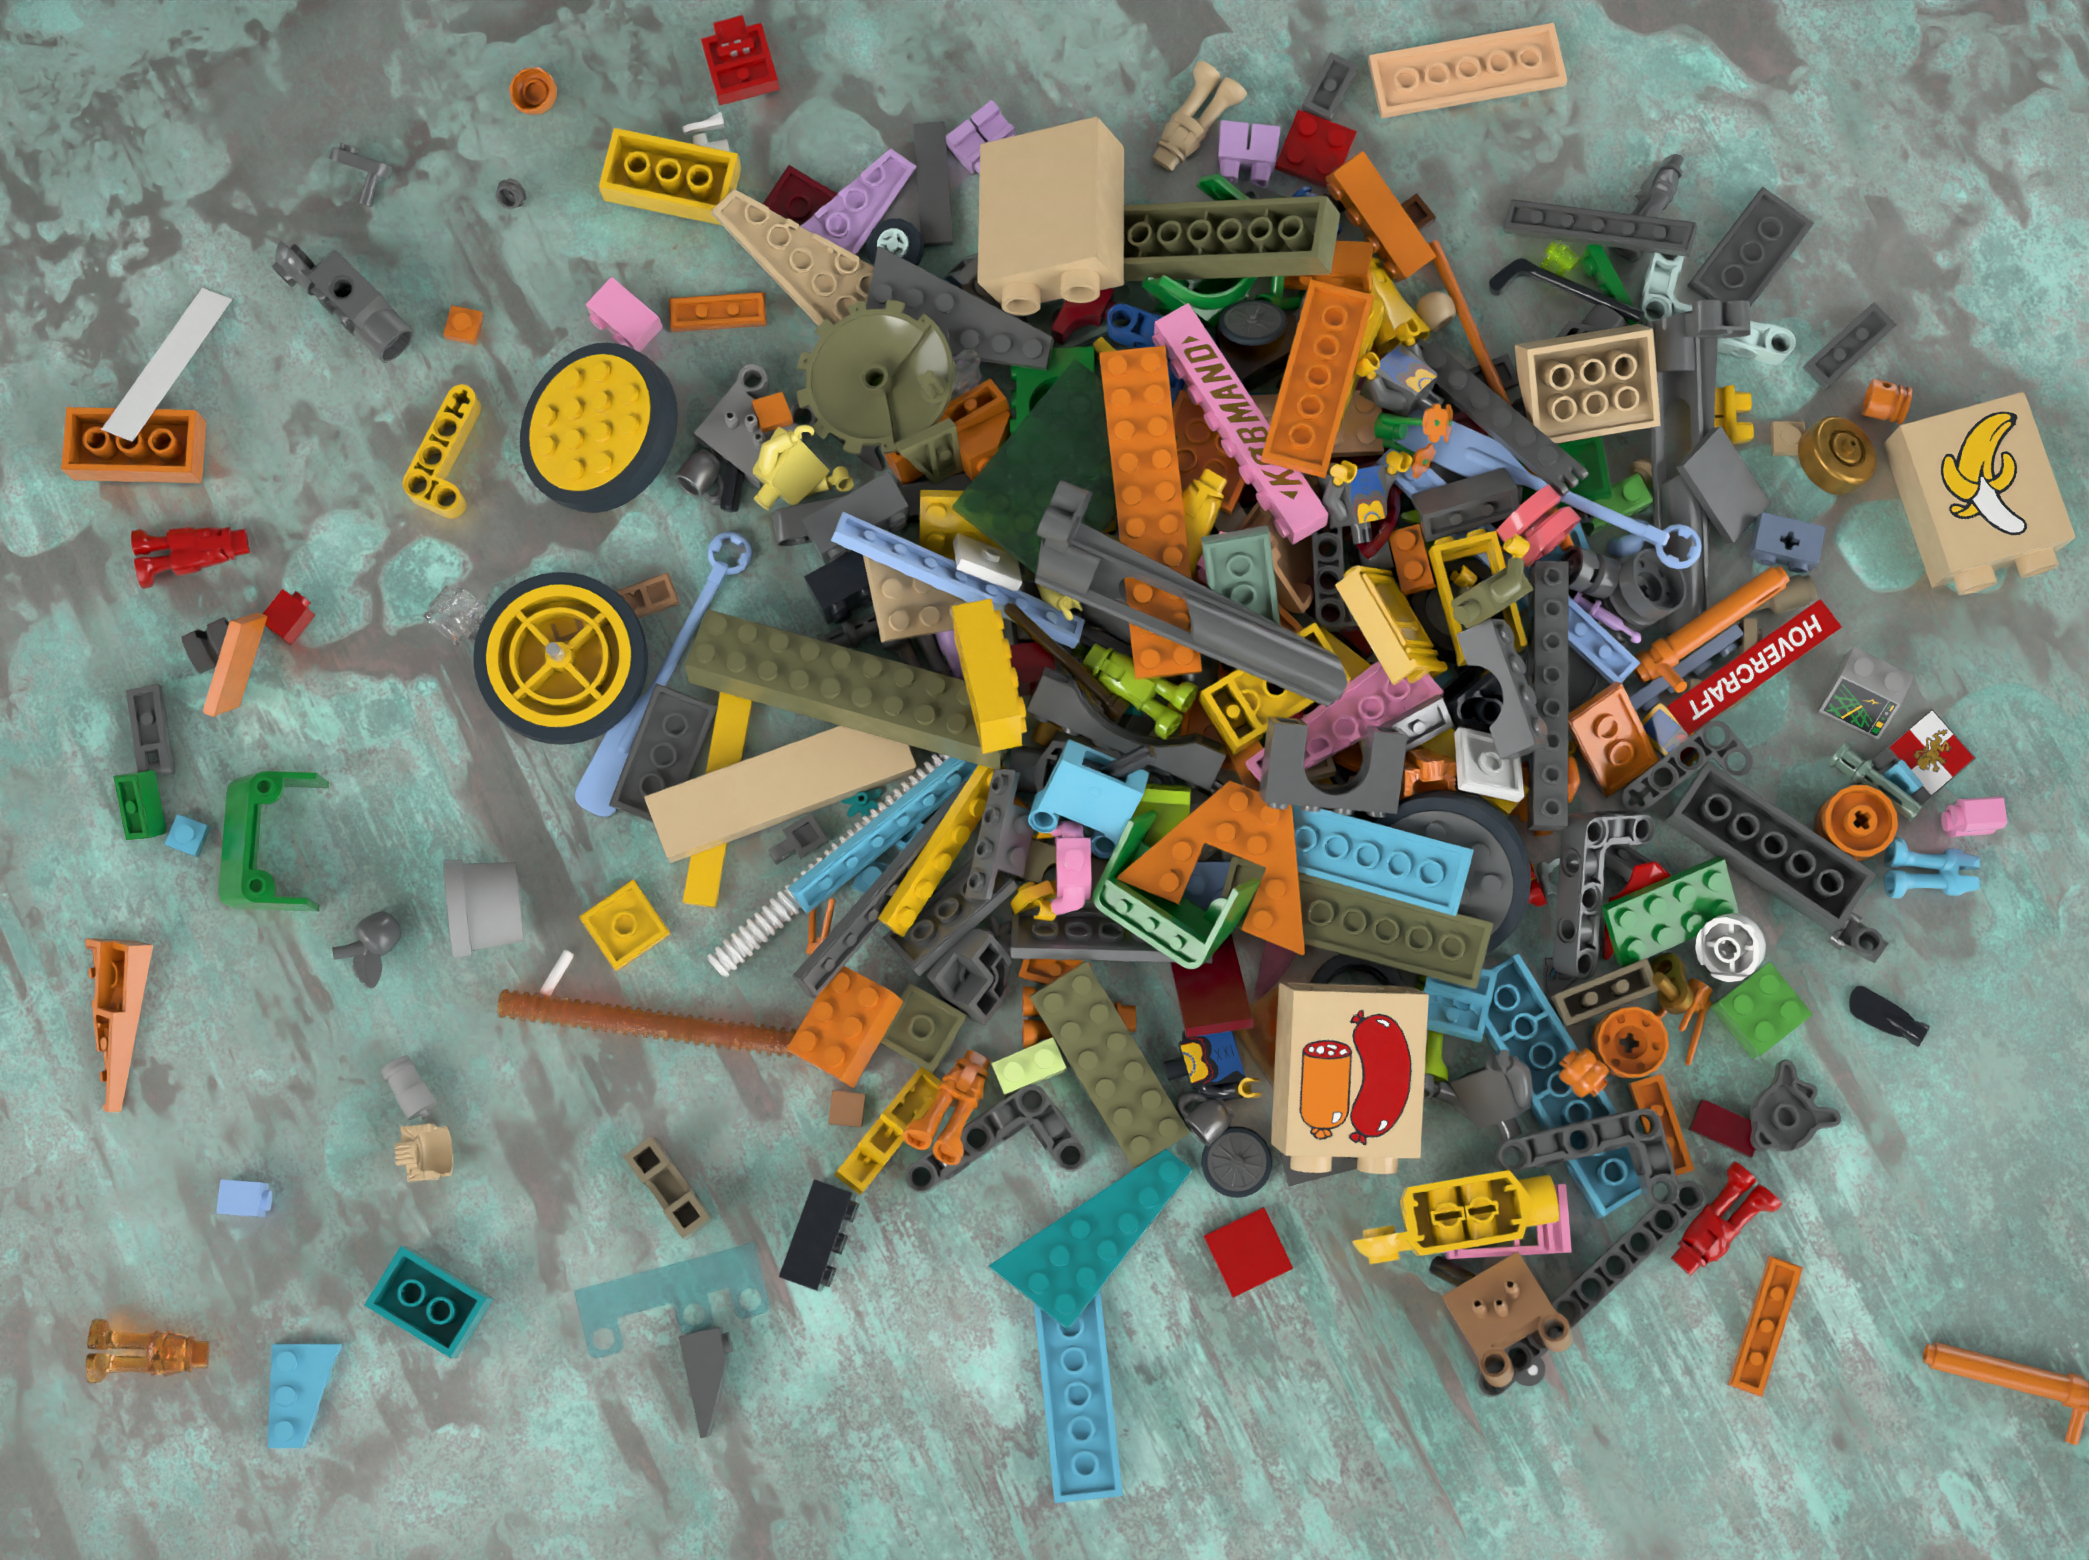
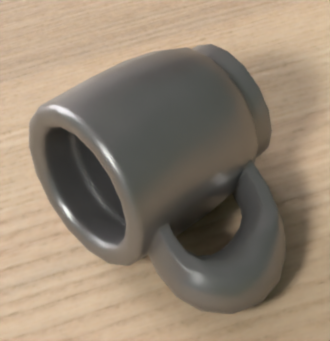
M701 450L685 461L675 473L674 479L679 487L695 498L704 497L709 504L720 505L724 479L719 475L721 464L710 452ZM717 480V492L714 495H709L707 491L714 481Z
M1185 1092L1176 1100L1177 1111L1185 1117L1184 1121L1188 1129L1200 1142L1207 1146H1210L1228 1128L1232 1118L1235 1116L1231 1108L1222 1099H1207L1198 1092ZM1192 1102H1203L1190 1114L1187 1112V1107Z

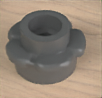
M512 178L499 182L498 189L496 190V199L499 204L507 209L521 207L523 201L527 198L522 184Z

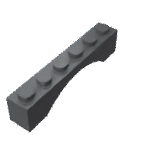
M1044 666L1028 702L1027 711L1031 712L1032 717L1044 723L1052 721L1061 725L1065 732L1073 736H1080L1082 734L1091 738L1092 742L1100 748L1107 750L1114 748L1123 752L1122 755H1125L1143 744L1151 745L1156 754V760L1150 764L1153 765V769L1165 776H1171V774L1183 779L1186 785L1195 789L1203 787L1210 790L1226 757V745L1199 733L1169 737L1164 740L1161 737L1142 735L1120 727L1108 720L1092 706L1083 695L1075 679Z

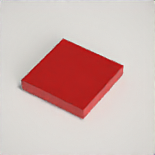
M1264 1207L1203 1236L1232 1298L1294 1269Z

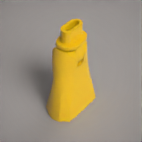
M1372 256L1370 270L1373 284L1371 293L1367 294L1375 295L1374 299L1385 302L1383 320L1374 341L1377 353H1390L1399 344L1406 346L1405 342L1397 339L1395 330L1397 326L1412 318L1416 319L1420 324V333L1413 337L1414 340L1421 338L1426 341L1430 336L1429 327L1400 295L1384 267L1380 266V260Z
M1206 468L1199 480L1193 479L1192 482L1194 484L1190 483L1182 492L1192 580L1197 570L1196 564L1203 552L1201 537L1209 536L1224 497L1221 492L1228 482L1223 477Z

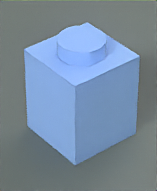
M220 1179L217 1214L265 1217L266 1211H269L272 1205V1191L269 1190V1184Z

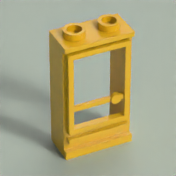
M1478 529L1467 533V538L1455 541L1453 536L1444 537L1434 542L1435 545L1427 553L1455 649L1458 666L1466 665L1467 663L1456 635L1462 632L1460 623L1453 616L1454 609L1451 605L1453 596L1444 563L1486 553L1492 575L1502 570L1506 565L1496 531L1486 533L1485 529ZM1515 601L1504 608L1502 612L1505 622L1514 633L1515 639L1513 644L1515 650L1520 652L1528 644Z
M1360 565L1347 570L1343 575L1344 578L1335 586L1392 684L1396 685L1405 677L1412 684L1426 674L1435 679L1448 669L1444 661H1438L1436 657L1439 655L1438 652L1431 649L1434 645L1394 577H1391L1393 573L1390 570Z

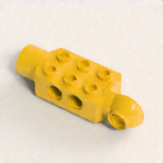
M1510 1170L1407 1187L1403 1190L1400 1198L1405 1232L1396 1233L1394 1225L1362 1230L1364 1239L1355 1240L1352 1243L1362 1255L1368 1257L1369 1264L1399 1260V1252L1412 1250L1416 1256L1523 1239L1526 1227L1559 1221V1208L1555 1187L1549 1174L1517 1180Z

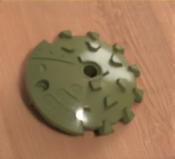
M887 299L885 309L867 310L866 301L848 305L850 315L834 325L828 318L824 320L814 331L821 338L812 354L802 351L797 369L806 371V389L796 390L800 408L811 406L818 419L811 427L817 435L825 440L831 432L836 437L845 441L842 450L847 453L860 455L862 446H882V453H896L898 450L895 448L894 443L937 424L949 404L955 378L954 360L950 345L938 325L926 314H923L917 321L902 313L906 305L903 302ZM884 376L881 384L872 386V382L876 377Z

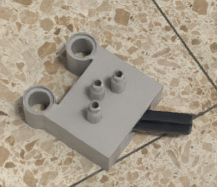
M748 364L740 369L738 380L694 432L697 443L727 465L720 502V509L726 512H737L739 510L744 479L759 490L764 485L753 474V467L758 461L762 444L771 439L775 430L762 434L752 407V400L765 397L769 391L766 373L757 364ZM757 377L761 379V383L757 387L750 388L745 385L750 378ZM798 402L790 408L793 424L782 427V429L794 432L795 428L799 426L795 421L802 415H808L812 418L810 423L807 424L808 426H812L818 419L811 406L801 409ZM802 432L800 440L803 442L814 435L811 436L809 432Z

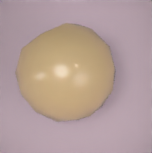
M1435 291L1421 297L1416 305V313L1429 327L1431 332H1437L1455 318L1456 307L1448 295Z

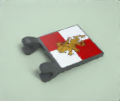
M1931 709L1871 761L1874 764L1873 768L1879 771L1892 760L1895 763L1903 760L1924 784L1911 797L1920 804H1924L1972 763L1976 757L1935 711Z

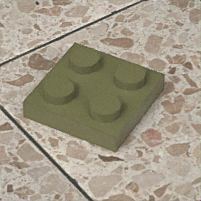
M909 983L901 996L903 1003L880 1044L930 1073L935 1074L968 1016Z

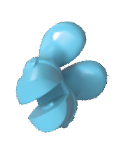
M1894 837L1893 841L1886 847L1884 855L1885 867H1919L1937 869L1939 871V874L1906 873L1903 870L1886 871L1884 887L1889 898H1901L1906 890L1912 888L1942 889L1944 894L1950 896H1960L1964 892L1980 889L1979 877L1959 875V870L1980 869V857L1954 848L1946 849L1943 854L1912 852L1908 850L1905 840L1901 837Z

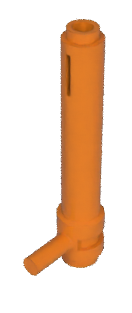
M1771 566L1667 638H1659L1650 645L1651 648L1646 652L1642 650L1634 655L1641 662L1633 670L1636 677L1645 684L1649 680L1653 682L1662 676L1676 692H1683L1687 687V683L1673 669L1674 666L1679 664V660L1784 590L1786 584L1790 582L1787 573L1781 566L1776 568Z
M1939 1342L1926 1344L1922 1361L1928 1364V1367L1931 1369L2060 1401L2063 1406L2073 1408L2065 1442L2079 1445L2086 1413L2089 1412V1381L2085 1380L2082 1375L2074 1373L2065 1375Z

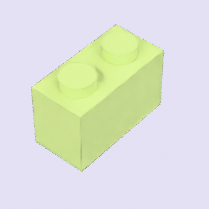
M1054 1037L991 1063L1005 1097L1016 1093L1027 1085L1038 1084L1066 1072L1065 1063Z

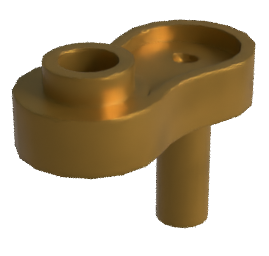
M1674 953L1660 954L1653 960L1650 966L1654 974L1652 981L1660 989L1657 991L1658 1002L1668 1013L1681 1014L1688 1010L1694 999L1693 991L1686 981V966Z

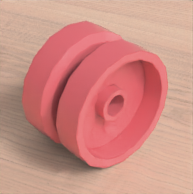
M1550 484L1532 495L1496 530L1497 536L1503 543H1505L1507 538L1513 539L1514 534H1518L1522 538L1527 537L1525 540L1529 542L1530 548L1522 558L1526 568L1555 549L1581 520L1579 515L1570 506L1562 507L1550 516L1561 500V496Z

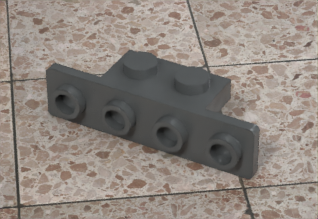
M1009 769L994 770L990 781L985 811L982 815V824L975 846L973 863L967 880L966 898L990 901L997 871L1023 877L1034 829L1028 822L1031 810L1013 804L1020 776L1019 771Z

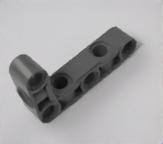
M1596 810L1595 812H1577L1568 815V826L1562 830L1553 948V966L1558 973L1588 979L1596 972L1599 956L1598 940L1600 918L1602 915L1603 871L1606 848L1614 844L1629 847V845L1649 843L1655 833V822L1651 816L1623 810Z
M1033 1084L1021 1088L964 1126L961 1134L964 1153L959 1164L948 1165L941 1162L933 1154L932 1148L925 1156L908 1168L906 1181L908 1186L915 1192H929L945 1180L947 1181L1027 1125L1062 1170L1067 1172L1079 1170L1084 1164L1086 1155L1084 1147L1073 1133L1072 1127L1062 1112L1053 1104L1047 1093L1040 1086ZM1036 1092L1041 1096L1042 1103L1037 1109L1030 1110L1024 1106L1023 1097L1027 1093ZM974 1130H981L987 1136L986 1143L980 1148H973L968 1144V1135ZM1067 1147H1074L1080 1153V1160L1075 1165H1067L1061 1159V1152ZM919 1168L928 1169L931 1174L930 1182L924 1187H918L912 1181L913 1173Z
M1639 1109L1623 1114H1611L1525 1135L1526 1137L1510 1140L1499 1145L1494 1153V1161L1500 1170L1516 1172L1532 1167L1534 1169L1628 1146L1642 1195L1650 1206H1669L1674 1204L1679 1196V1185L1673 1167L1672 1154L1666 1141L1662 1122L1659 1115L1650 1109ZM1639 1116L1646 1117L1650 1123V1130L1647 1134L1640 1133L1636 1128L1635 1122ZM1573 1131L1581 1133L1585 1139L1584 1147L1581 1150L1574 1149L1570 1144L1569 1138ZM1507 1147L1515 1148L1519 1153L1520 1159L1515 1166L1509 1165L1504 1160V1151ZM1657 1182L1663 1183L1668 1189V1196L1664 1201L1658 1200L1654 1195L1653 1189Z

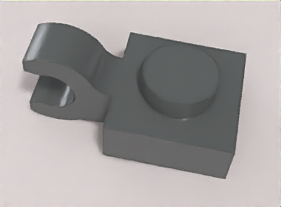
M809 813L783 829L787 839L773 846L768 851L777 865L794 852L797 853L801 860L829 843L813 815Z

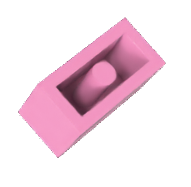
M613 277L586 303L590 313L588 319L599 330L603 331L606 328L614 335L612 340L615 343L625 345L638 352L663 328L659 317Z

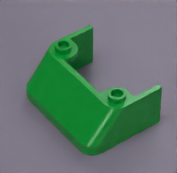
M262 771L237 778L229 784L226 792L218 888L219 898L225 905L234 909L319 912L320 905L308 898L275 897L276 883L274 878L266 871L257 870L262 805H270L277 802L283 794L284 787L329 788V782L318 773Z
M1150 810L1128 820L1094 890V904L1099 911L1184 968L1195 969L1208 961L1239 924L1261 880L1255 877L1233 888L1229 897H1220L1214 900L1207 911L1184 896L1180 905L1119 881L1117 879L1118 876L1152 847L1144 841L1157 816V812Z

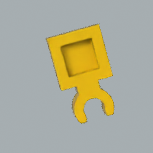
M1056 879L1051 882L1047 880L1039 884L1031 881L1020 886L1017 889L1018 894L1010 902L1015 915L1037 907L1033 905L1035 900L1047 901L1049 899H1056Z

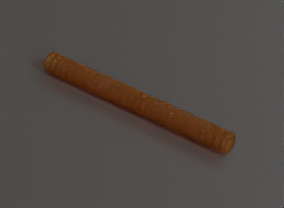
M509 989L501 991L497 1004V1014L499 1018L503 1019L506 1016H509L511 1020L519 1017L520 1021L529 1019L532 1023L540 1020L541 1024H546L549 1021L550 1025L556 1026L557 1023H560L562 1027L570 1024L571 1028L575 1029L577 1026H581L582 1030H587L588 1027H591L592 1031H597L599 1028L604 1033L612 1030L613 1034H618L621 1031L622 1035L625 1036L629 1033H632L634 1037L642 1034L643 1038L647 1039L649 1036H653L654 1040L663 1037L664 1041H669L671 1038L676 1043L684 1040L685 1044L693 1041L697 1046L701 1043H704L706 1047L714 1044L715 1048L719 1049L721 1046H725L726 1050L735 1047L736 1051H741L743 1048L748 1053L756 1050L757 1054L765 1051L769 1056L772 1053H777L778 1057L786 1054L787 1058L791 1059L794 1056L793 1053L787 1050L797 1032L793 1028L791 1031H786L785 1027L776 1030L775 1026H771L768 1029L764 1024L756 1027L755 1023H750L747 1026L742 1021L739 1024H735L734 1020L725 1023V1020L721 1018L719 1021H714L713 1017L704 1020L703 1016H699L696 1019L692 1014L684 1017L683 1013H678L675 1016L670 1011L667 1014H663L662 1010L653 1013L652 1009L643 1011L641 1007L632 1010L631 1006H627L624 1009L620 1004L612 1007L611 1003H606L603 1006L598 1001L595 1004H591L590 1000L581 1003L580 999L571 1001V998L565 997L564 1000H561L560 996H555L552 999L547 994L540 997L539 993H534L533 996H530L529 992L525 991L523 994H520L518 990H514L510 993Z

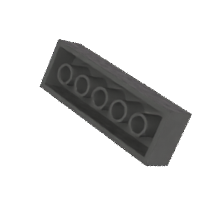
M1709 761L1698 770L1665 819V822L1715 856L1724 858L1728 865L1829 933L1842 928L1877 875Z

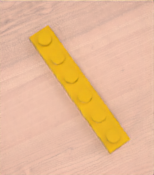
M982 765L976 767L878 917L894 933L902 937L906 935L982 818L990 790V781L995 769Z

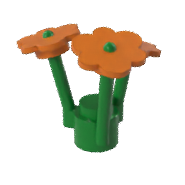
M1433 404L1432 408L1425 410L1423 418L1402 417L1383 412L1376 418L1374 425L1375 437L1383 439V447L1394 449L1398 452L1403 451L1412 457L1411 466L1413 478L1418 479L1423 472L1428 470L1436 450L1433 448V444L1429 443L1425 448H1420L1414 452L1398 444L1397 441L1405 438L1408 425L1423 426V432L1425 435H1428L1430 442L1437 443L1440 436L1444 435V442L1448 443L1452 432L1453 410L1451 409V404H1447L1446 409H1441L1439 404Z

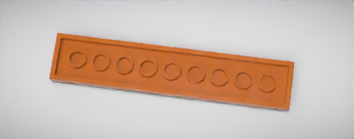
M1165 346L1099 353L1120 543L1192 579ZM1124 578L1126 601L1131 608L1191 633L1190 616L1184 599L1135 578ZM1129 623L1135 680L1202 673L1199 652Z

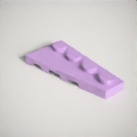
M890 148L800 227L813 234L816 233L857 255L871 231L880 222L917 166Z

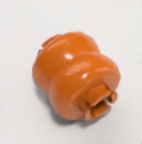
M1587 1048L1582 1049L1579 1053L1572 1049L1559 1063L1564 1067L1559 1072L1560 1079L1570 1085L1578 1097L1583 1098L1589 1093L1592 1097H1595L1608 1084V1081L1604 1079L1609 1072L1607 1066L1596 1060L1594 1054Z

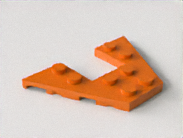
M1228 781L1117 878L1119 881L1180 905L1205 844L1266 868L1241 930L1300 955H1305L1292 805H1288L1287 809L1270 808L1267 806L1268 803H1265L1260 798L1259 792Z

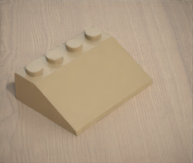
M1636 324L1515 344L1517 375L1527 419L1554 443L1661 426L1654 333L1652 328Z

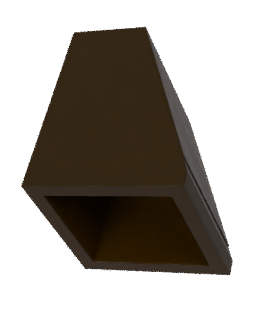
M1295 315L1286 316L1287 328L1280 338L1271 343L1256 346L1242 345L1229 340L1222 334L1217 324L1215 342L1248 393L1285 372L1298 327Z

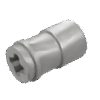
M405 1055L382 1068L383 1079L390 1085L396 1095V1101L408 1120H413L419 1116L425 1119L430 1116L428 1111L434 1108L438 1102L426 1082H423L415 1069L413 1060H410Z

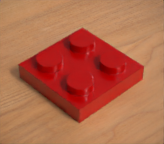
M1298 109L1275 164V170L1327 189L1328 182L1325 177L1345 163L1357 131Z

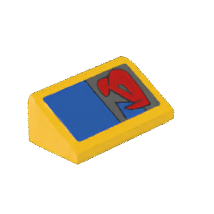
M1660 702L1641 721L1653 748L1663 757L1689 737L1670 711ZM1686 747L1680 753V760L1686 766H1691L1698 758V752L1693 747Z

